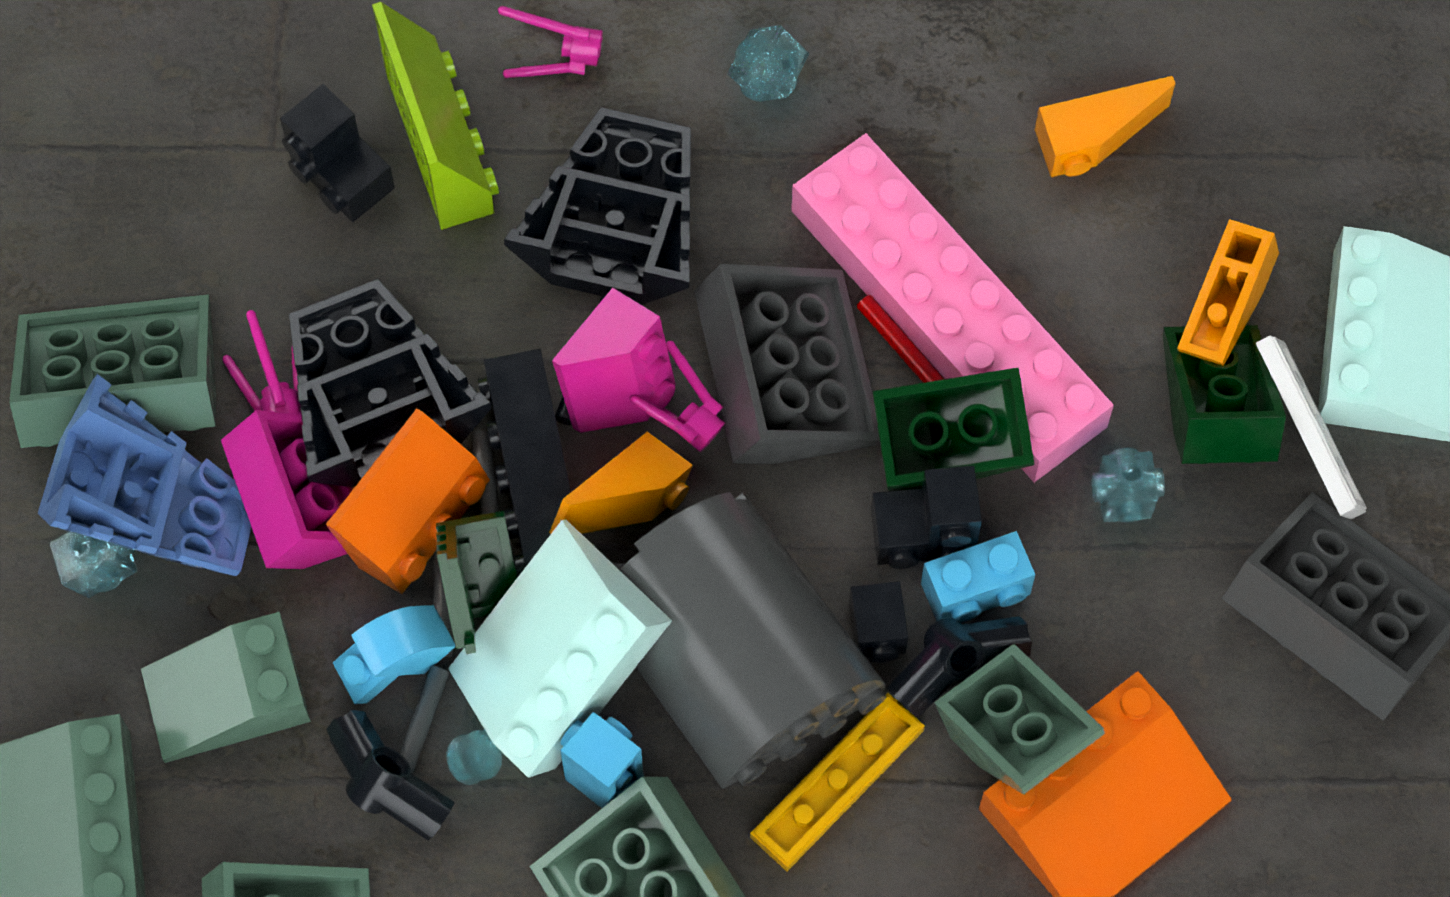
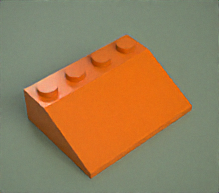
M1138 671L1086 711L1103 727L1105 731L1103 736L1024 795L1001 780H998L983 792L979 810L1053 897H1114L1232 801L1173 710Z

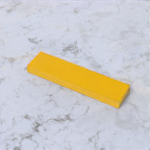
M889 693L885 695L886 699L868 712L750 833V838L785 871H788L924 731L925 725Z

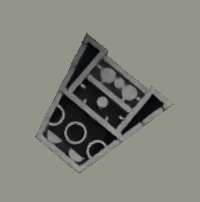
M601 107L571 147L570 156L563 166H558L549 177V185L538 199L534 198L527 207L525 217L516 229L512 228L505 237L504 245L549 284L599 296L603 292H609L614 288L640 305L688 289L690 283L691 127Z
M379 279L289 314L309 482L355 488L416 409L424 412L460 444L491 409V404L481 392L478 393L468 383L466 375L456 364L452 365L440 352L438 344L428 334H424L415 324L414 318Z

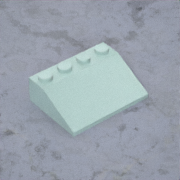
M1343 227L1333 251L1318 410L1326 424L1450 442V256L1393 233Z
M565 519L560 521L476 631V653L466 654V650L463 648L448 669L491 741L529 778L557 768L562 761L560 750L563 746L560 742L566 731L577 720L584 723L593 712L598 715L672 620Z

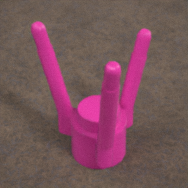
M505 6L498 8L500 15L563 34L561 56L570 57V62L505 69L502 73L505 78L560 73L584 75L586 65L598 66L603 30L580 26L574 27Z
M253 310L247 311L246 317L251 329L250 331L269 385L261 391L263 398L261 400L258 398L231 356H223L222 361L254 411L302 414L298 398V378L294 363L293 345L292 371L294 389H291L289 383L279 382L256 313Z
M667 341L666 345L669 353L703 405L699 407L696 403L692 402L678 417L665 407L659 409L637 395L631 396L630 401L651 417L677 432L699 452H702L726 424L717 416L723 409V406L711 397L675 343Z

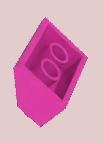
M614 288L608 292L552 360L572 427L580 433L648 421L651 416L632 404L630 401L631 396L637 395L657 408L663 409L671 401L675 392L676 383L660 316Z
M256 410L221 439V443L266 568L305 569L348 554L326 523L354 488L309 482L306 469V449L302 433V414Z

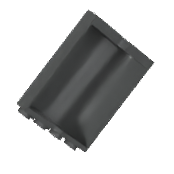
M730 492L722 493L682 510L634 544L640 552L627 563H612L672 620L636 668L722 789L729 787L737 781L741 785L754 781L767 769L766 764L778 757L784 762L800 753L807 746L804 738L814 733V735L820 734L822 738H826L838 731L847 722L846 717L858 710L862 715L867 714L886 699L884 694L885 683L743 493L736 499Z

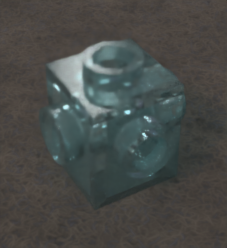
M781 25L751 29L746 39L736 49V58L727 74L740 86L741 92L751 100L763 102L787 98L796 87L797 77L810 53Z
M1134 448L1114 450L1109 455H1103L1098 473H1092L1091 477L1094 502H1100L1103 522H1136L1152 518L1158 497H1164L1165 493L1162 468H1154L1152 451L1138 452Z
M71 531L50 542L61 585L87 598L99 592L113 590L120 585L122 580L137 573L132 555L135 552L134 550Z

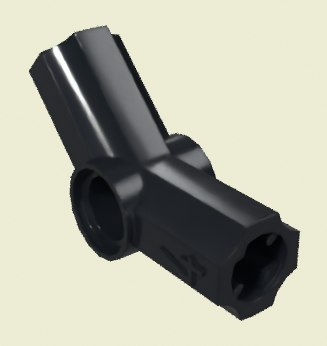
M1020 616L964 625L954 618L937 620L925 633L923 640L925 649L893 680L887 689L916 718H919L955 680L964 681L1011 645L1015 644L1024 654L1030 656L1032 640L1029 636L1028 625Z
M350 710L347 714L334 718L326 731L330 736L329 741L351 777L345 789L350 800L366 812L373 814L386 812L428 841L433 838L452 810L455 802L411 774V768L407 760L400 753L383 744L364 711Z

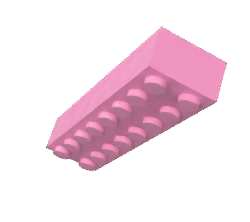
M866 133L792 185L791 211L867 296L871 295L945 379L1019 367L1035 464L1021 469L1034 483L1108 427L1114 404Z

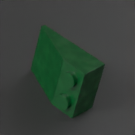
M1258 325L1245 326L1224 366L1179 352L1177 347L1185 327H1164L1163 343L1172 425L1181 463L1278 462L1286 415L1277 386L1256 345V342L1262 340Z
M1019 367L872 391L886 483L889 491L921 489L924 471L930 469L974 466L976 479L1035 465Z

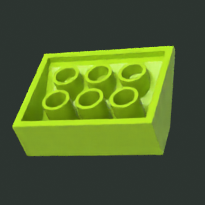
M382 2L372 4L386 76L440 229L443 230L494 214L492 196L499 194L498 185L492 168L483 169L478 157L485 154L478 129L473 128L469 130L464 117L471 116L465 93L463 89L455 91L451 79L457 77L450 52H440L433 34Z

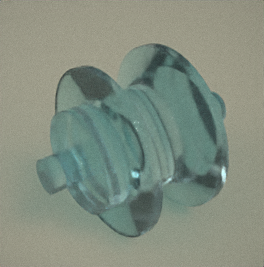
M475 730L467 735L457 736L450 742L447 748L446 760L448 768L456 780L463 784L472 785L481 780L491 779L499 772L502 764V753L491 741L486 731Z

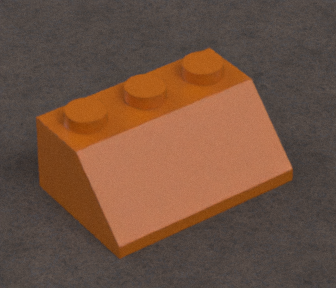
M416 409L326 525L359 569L403 594L410 583L416 581L422 575L427 561L437 550L436 523L460 519L470 505L479 501L490 479L472 453L424 412Z

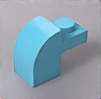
M434 605L409 606L386 613L354 632L351 636L355 643L333 662V665L353 703L366 704L398 676L425 674L430 670L431 666L437 664L455 648V643Z

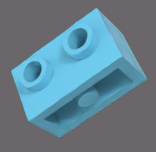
M1015 531L924 563L921 586L936 621L943 618H954L963 623L977 617L983 611L998 606H1012L1024 600L1031 594L1035 572L1019 535Z
M593 712L584 723L580 720L574 722L561 739L560 744L563 748L560 751L565 780L599 807L603 808L643 776L641 748L630 740L632 734L622 723L613 717H608L605 721Z

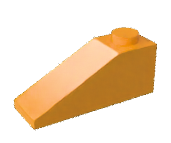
M1173 76L1039 107L1035 132L1050 176L1055 177L1065 174L1066 176L1074 177L1084 174L1100 164L1170 106L1176 84Z
M1229 219L1178 344L1177 350L1179 352L1224 366L1263 295L1279 255L1275 233Z
M646 432L562 499L549 533L551 534L560 521L565 519L581 534L652 521L666 508L674 510L684 500L689 491V486L685 483L693 464L652 434Z

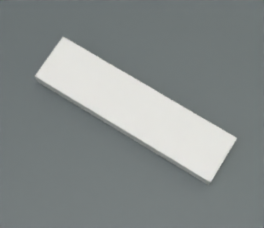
M1271 335L1256 342L1339 515L1353 519L1365 513L1367 507L1286 343Z

